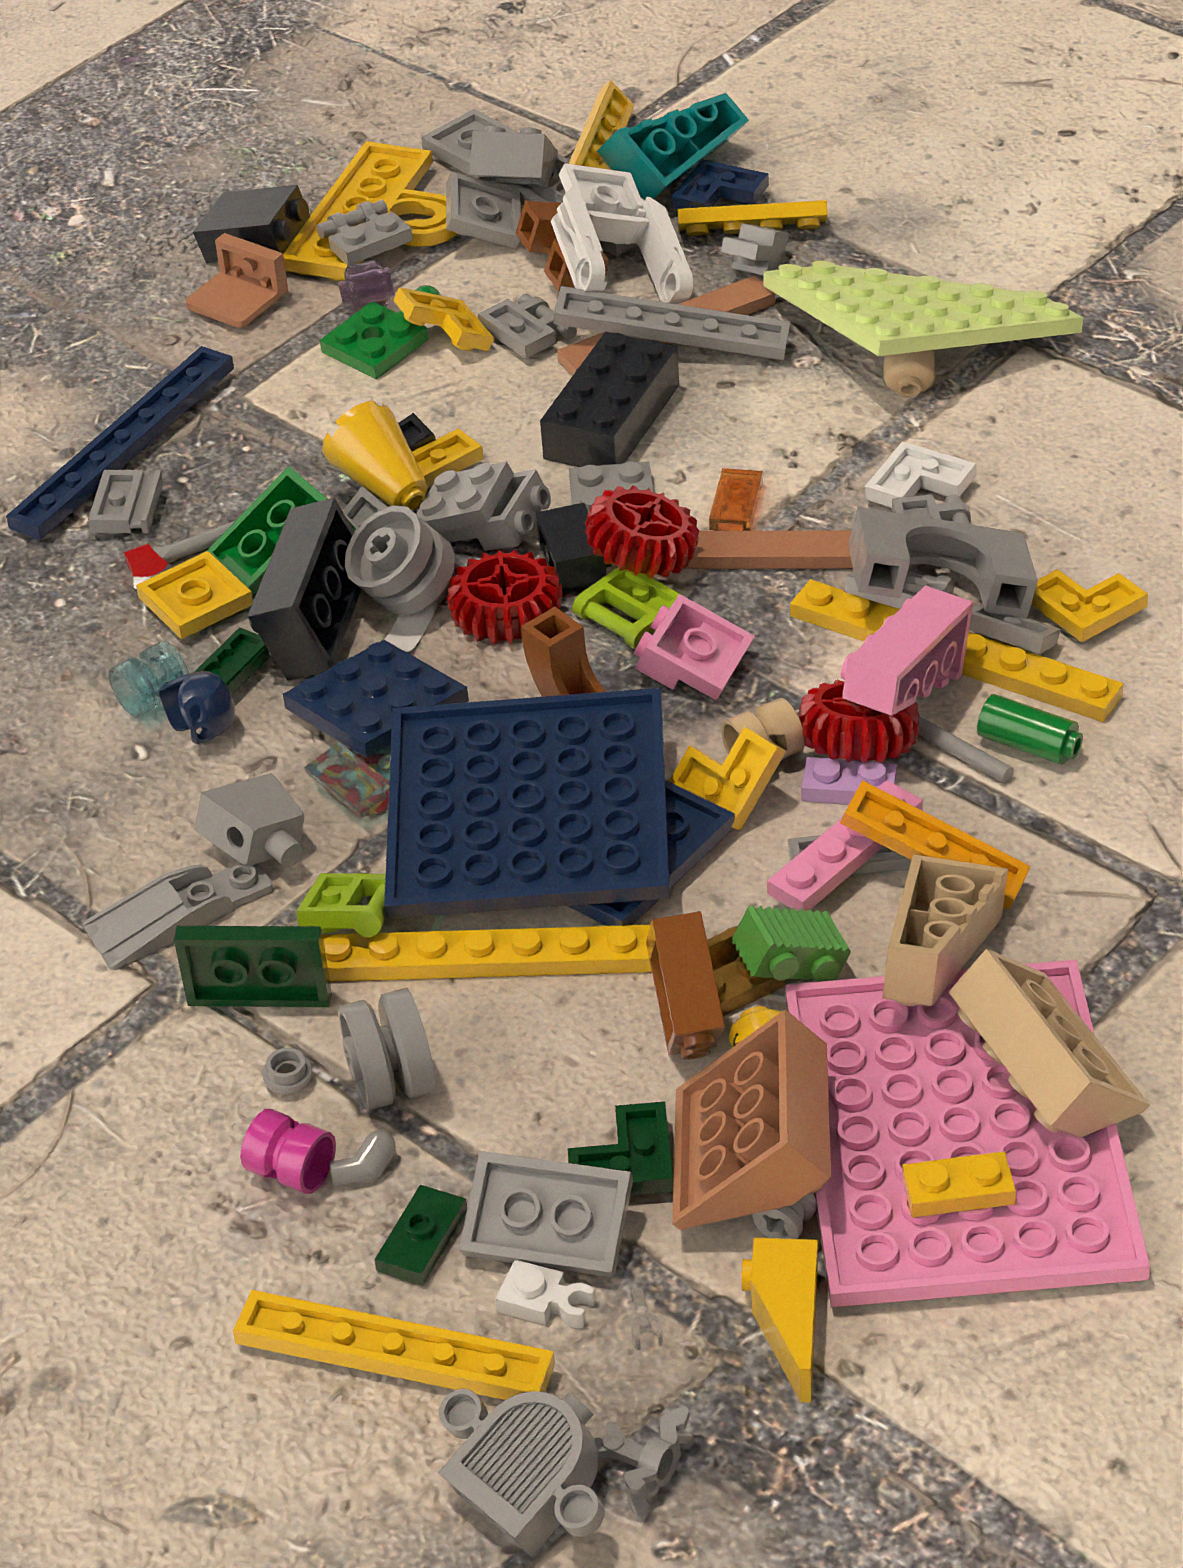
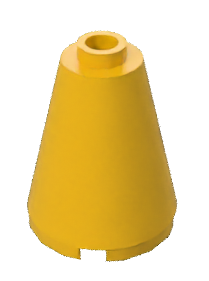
M366 401L352 407L335 421L339 428L331 437L327 432L322 447L325 458L332 466L389 506H404L410 510L418 508L425 500L428 486L392 410L383 402V406H378L375 401Z

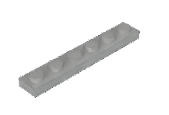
M563 286L560 287L553 324L600 332L622 333L625 336L784 360L790 322L602 292L584 291Z

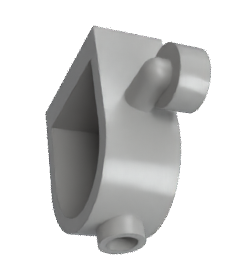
M458 1389L449 1393L443 1399L439 1408L440 1421L454 1437L467 1440L438 1472L439 1475L455 1493L530 1557L536 1554L560 1524L568 1533L581 1537L595 1532L604 1519V1505L591 1489L598 1469V1450L596 1442L585 1424L594 1414L574 1395L568 1393L562 1400L546 1392L520 1393L500 1403L489 1415L485 1404L471 1390Z

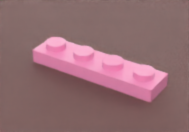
M886 780L878 787L923 811V800L892 782ZM840 819L767 880V894L788 907L795 908L796 911L803 909L806 912L817 905L884 846L840 824Z

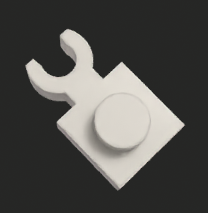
M515 1259L495 1298L498 1313L546 1326L551 1314L560 1316L562 1322L569 1327L584 1328L586 1324L585 1310L573 1306L584 1304L594 1307L596 1299L595 1289L590 1285L573 1283L565 1286L564 1272Z

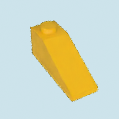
M754 1238L752 1259L742 1260L741 1289L742 1291H751L752 1314L800 1402L811 1403L818 1285V1240Z

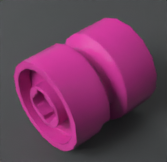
M264 1109L253 1119L245 1133L240 1159L242 1166L250 1172L265 1178H278V1181L284 1186L304 1194H312L323 1184L331 1170L330 1161H334L336 1140L335 1136L329 1131L309 1123L299 1124L291 1116L274 1109Z

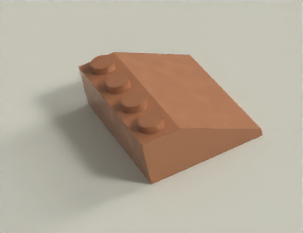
M786 1009L676 1089L672 1225L679 1230L791 1206L809 1193L819 1191L831 1179L827 1043Z

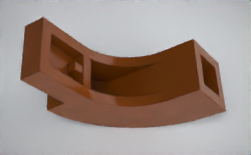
M553 607L521 626L526 661L542 697L606 692L589 664L585 647L584 627L557 607Z

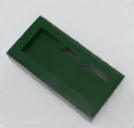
M239 627L194 672L209 671L219 675L226 683L231 695H233L270 658L269 650L259 634Z
M420 1184L375 1257L376 1271L423 1286L467 1212L466 1198Z

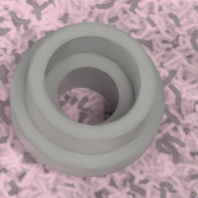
M281 1048L268 1056L262 1075L268 1089L280 1094H290L300 1091L308 1085L312 1078V1068L309 1060L299 1050Z

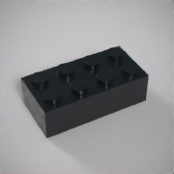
M605 331L540 420L543 459L576 467L625 463L679 387L678 346Z
M335 498L290 509L247 616L251 628L259 634L269 650L271 660L279 666L287 681L322 673L334 667L362 590L348 578L345 569L346 550L355 532Z

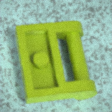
M617 567L580 593L574 600L572 611L583 620L592 619L624 638L625 644L636 649L645 632L652 635L655 633L656 630L650 627L663 605L670 608L679 593L655 579L649 578L646 574L638 573L635 576L632 571L626 569L619 571V567ZM607 602L637 621L631 623L601 604Z
M320 873L296 911L298 926H321L322 933H332L340 929H355L363 937H374L379 933L384 924L386 874ZM363 896H372L368 905H359Z

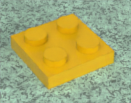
M209 551L136 585L139 599L181 640L253 604L251 590Z

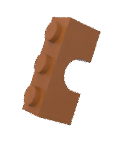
M525 201L515 232L529 252L549 255L544 273L558 291H560L561 286L575 288L551 224V220L558 213L557 208L561 203ZM602 252L601 255H602V258H603V261H604V264H605V276H606V275H607V271H608V261H609V260L607 259V257H606V256L603 254V252Z

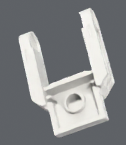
M564 163L559 177L564 187L565 195L563 203L557 208L558 213L551 220V224L575 288L602 293L607 285V281H604L605 264L601 255L603 250L599 241L628 245L635 243L640 247L660 300L672 304L688 301L693 290V276L666 208L651 197H646L645 201L641 199L633 177L629 172Z

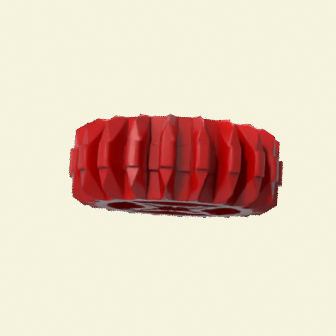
M634 485L629 490L621 486H617L614 491L604 490L602 496L595 498L585 522L587 544L594 547L593 554L604 556L605 564H615L619 566V571L626 569L632 571L635 576L638 573H642L652 579L655 574L668 577L671 572L680 573L682 568L688 566L690 560L693 559L699 542L698 535L700 530L697 528V519L690 516V509L679 507V500L666 498L664 492L657 494L651 492L650 488L639 490Z
M499 549L495 555L482 553V557L479 560L468 559L467 567L461 566L456 569V576L450 578L447 602L455 626L461 627L464 635L474 634L477 642L488 638L493 645L499 640H507L511 645L513 639H522V625L553 607H557L560 610L562 586L559 584V577L555 572V567L548 566L545 558L535 559L532 552L519 555L517 549L511 553H502Z
M838 679L833 684H819V688L808 690V694L802 697L798 718L803 728L804 744L814 749L815 753L819 755L828 754L832 760L841 758L846 759L848 763L852 760L862 761L864 764L868 760L883 762L886 757L898 758L900 753L909 752L911 746L916 744L920 723L918 703L916 702L891 716L843 699L844 682Z

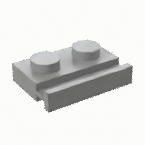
M104 470L88 518L90 532L119 534L131 533L132 528H142L143 533H149L163 486L161 470H155L154 475H144L143 470Z

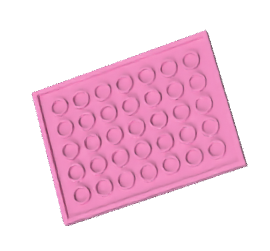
M1077 960L1024 964L1045 973L1094 1034ZM961 969L932 1006L921 1004L918 1006H905L896 1000L883 999L885 976L785 985L787 1011L827 1043L831 1179L819 1191L814 1193V1197L817 1201L816 1211L831 1308L1149 1280L1150 1263L1116 1124L1080 1138L1061 1130L1058 1133L1051 1132L1037 1120L1034 1115V1111L1037 1108L1031 1100L1021 1095L1012 1087L1008 1081V1077L1011 1075L1004 1065L998 1063L987 1054L982 1046L985 1042L984 1038L979 1032L966 1025L958 1015V1011L961 1008L949 994V991L968 969ZM1005 1151L1016 1190L1014 1205L911 1217L902 1180V1164Z

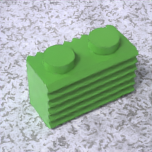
M754 905L747 908L732 937V944L736 945V951H740L739 957H743V964H747V970H750V977L775 978L777 980H815L817 982L837 980L851 953L827 910L822 913L819 910L812 912L811 909L806 912L803 909L796 911L795 908L788 911L786 907L782 910L778 907L772 910L770 906L763 909L762 905L755 909Z

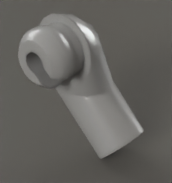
M376 1130L365 1138L355 1157L330 1161L333 1186L379 1178L394 1156L396 1149L394 1138L385 1131Z

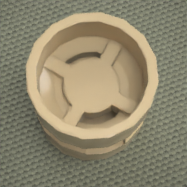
M783 698L757 707L754 714L746 711L728 718L721 725L722 739L727 754H729L744 726L756 731L784 749L786 753L782 759L803 751L805 746L804 736L802 735L803 728L798 715L792 705Z

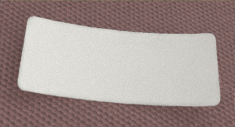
M433 602L417 613L407 616L399 615L384 640L406 652H411L425 633L438 603Z

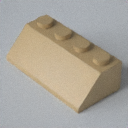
M985 949L949 991V994L961 1008L958 1011L959 1017L966 1025L980 1033L985 1040L982 1045L984 1050L995 1061L1006 1067L1011 1074L1008 1077L1009 1083L1017 1092L1031 1100L1037 1108L1034 1111L1035 1117L1051 1132L1058 1133L1061 1130L1081 1138L1143 1113L1150 1106L1045 973Z

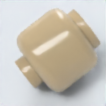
M928 350L883 356V378L886 386L893 392L906 397L916 396L921 392H925L933 385L935 379L934 351Z

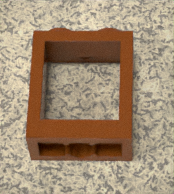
M697 911L652 919L646 945L668 1055L681 1053L683 1060L705 1057L711 1054L710 1048L717 1047L725 1026L702 913Z

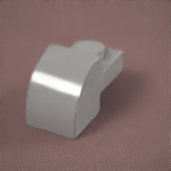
M742 223L738 238L724 237L721 252L733 255L732 268L764 276V271L775 270L780 264L787 246L789 233Z

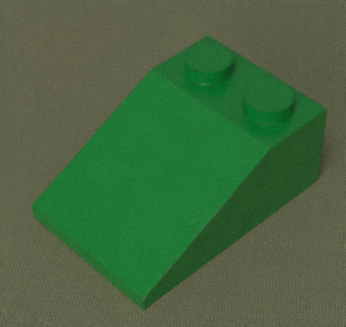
M288 466L207 551L251 590L253 595L259 589L290 509L328 498ZM349 521L350 525L352 526L353 530L355 531L356 528H355V527L351 524V522Z

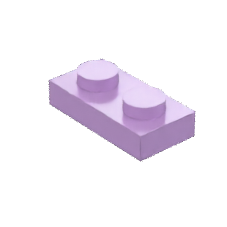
M807 757L801 786V799L808 802L849 804L862 780L877 788L886 780L896 785L897 763L866 761L864 764L862 761L852 760L848 763L847 760L842 759L832 760L830 758Z

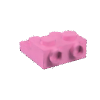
M679 594L670 608L664 605L660 608L650 627L656 630L655 633L652 635L645 632L638 643L634 655L640 659L635 669L672 690L678 681L681 680L717 701L755 636Z

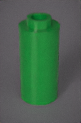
M991 694L987 698L978 718V736L1061 765L1065 764L1069 758H1076L1083 742V734L1079 733L1077 722L996 694Z

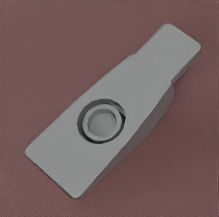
M240 863L214 875L206 866L201 864L191 865L158 877L84 921L83 928L110 970H117L174 943L177 925L208 926L235 911L234 908L271 893L273 885L259 863L251 866Z

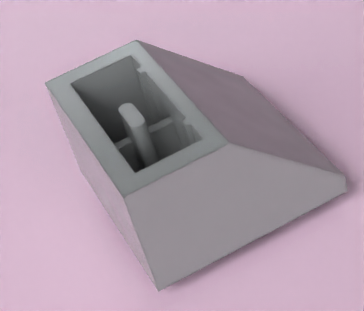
M486 126L484 131H473L469 175L473 178L496 184L548 186L557 160L558 150L545 134H541L542 131L540 129L520 128V133L506 132V129L502 127Z

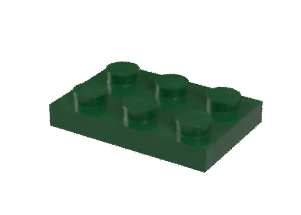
M177 925L174 943L188 1006L330 1007L332 990L321 926Z

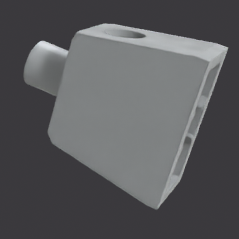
M272 773L201 792L194 830L241 864L251 866L275 858L282 866L291 867L301 859L304 851L303 846L299 843L304 823V813Z

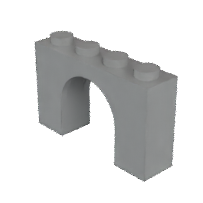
M857 507L848 547L858 592L900 599L909 565H935L953 570L971 580L979 589L985 612L1021 618L1028 617L1038 579L1024 533Z

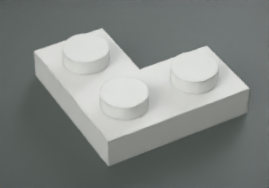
M902 441L865 485V499L892 508V499L914 496L920 488L939 493L943 496H961L976 477V463Z

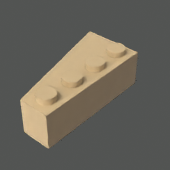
M913 854L888 945L883 999L896 1000L905 1006H918L920 1004L932 1006L1002 919L1008 874L1007 868Z

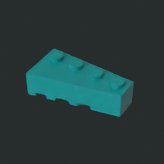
M723 93L694 103L689 108L680 111L678 109L673 110L663 117L641 121L637 126L618 129L596 152L612 170L631 173L640 198L644 200L646 197L655 199L695 168L702 159L705 160L728 142L749 119L729 95Z

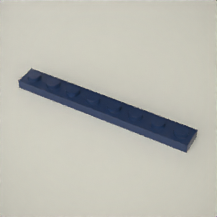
M203 346L199 347L8 513L6 518L9 529L38 540L43 539L98 490L104 470L122 469L234 369L232 356Z

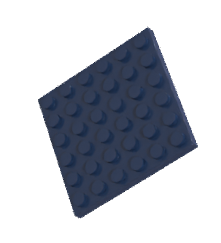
M661 688L392 708L384 900L387 919L670 899Z

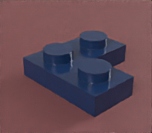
M702 159L671 196L672 209L713 207L720 197L734 200L740 204H755L769 186V173Z

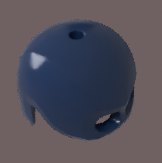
M209 671L191 672L162 685L158 690L160 700L172 728L176 731L190 729L191 739L195 744H201L219 736L234 723L235 708L232 695L226 683L215 673ZM198 728H202L200 734L196 732Z

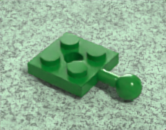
M423 285L416 289V291L440 295L439 291L430 285ZM371 301L319 341L322 353L374 379H378L429 340L426 326L415 325L407 321L401 310L397 313Z

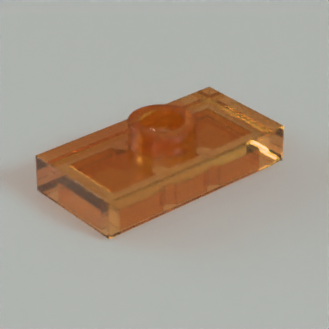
M722 468L709 516V530L751 531L763 484V471Z

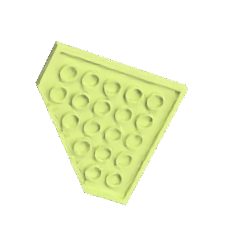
M815 261L809 267L783 264L779 266V270L764 271V287L877 356L1082 333V316L1069 310L1068 305L1054 302L1047 298L1046 293L1039 291L1020 292L994 288L984 283L971 285L943 281L934 276L916 277L888 273L886 270L879 268L860 269L839 266L829 261Z

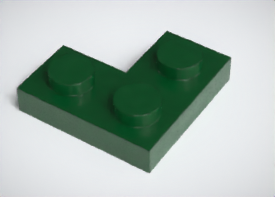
M665 1101L615 1105L618 1144L567 1148L568 1163L631 1172L633 1183L630 1196L673 1192V1173Z

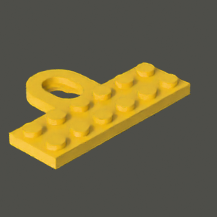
M366 141L284 252L285 270L296 272L300 275H315L337 281H349L363 260L350 266L345 264L330 250L329 236L323 239L320 238L316 226L327 221L328 216L338 212L342 215L356 210L357 205L367 201L372 204L379 200H384L388 213L394 212L397 216L407 213L433 216L425 220L404 221L412 229L413 241L403 245L432 246L446 242L457 235L454 231L446 230V196L414 190L433 164L432 151Z

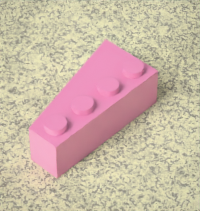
M926 585L915 596L906 599L902 608L895 615L887 617L883 626L876 633L868 635L863 645L856 652L848 654L841 668V679L845 680L842 698L892 716L914 704L917 696L925 698L930 695L932 686L941 689L948 685L949 679L956 681L961 678L973 601Z

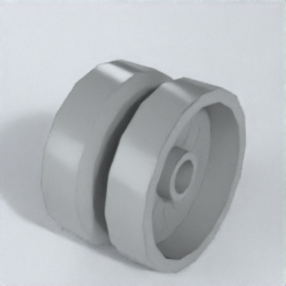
M393 505L378 510L356 530L346 550L345 569L351 581L392 614L407 616L428 607L445 590L454 571L455 554L450 542L431 528L408 507Z
M408 988L381 994L378 1002L380 1024L372 1006L365 1000L338 1006L346 1061L361 1101L368 1111L393 1104L396 1091L393 1071L402 1092L409 1098L436 1092V1079L430 1048L419 1011Z

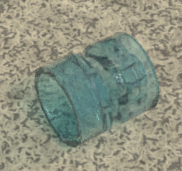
M161 640L140 652L139 659L131 657L109 669L108 677L119 703L131 716L138 718L160 705L161 700L158 690L162 685L188 674L189 671L175 647L168 641Z

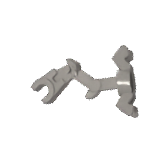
M686 1406L673 1409L659 1417L661 1439L653 1437L645 1446L623 1438L621 1429L612 1422L606 1424L607 1435L594 1438L598 1450V1459L607 1457L618 1459L637 1467V1469L624 1472L623 1474L626 1486L629 1489L627 1493L631 1510L638 1522H644L649 1514L651 1506L648 1500L656 1495L659 1488L665 1486L671 1479L677 1465V1460L681 1457L680 1449H689L695 1443L693 1435L677 1434L678 1430L686 1428L690 1418L689 1409Z

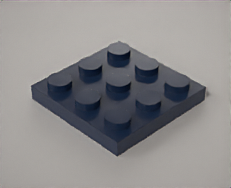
M386 640L371 644L362 652L347 660L336 663L334 667L313 678L302 681L300 685L283 693L285 709L366 758L391 745L392 708L469 702L467 686Z

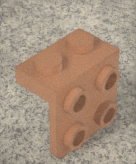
M224 233L215 240L220 272L186 298L185 302L188 310L241 328L247 326L288 292L283 253Z

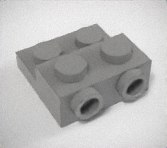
M537 470L514 473L488 523L439 534L448 542L460 540L469 542L478 538L484 551L501 548L504 550L513 549L523 542L525 535H531L534 532L536 512L549 508L551 504L550 492L544 485Z

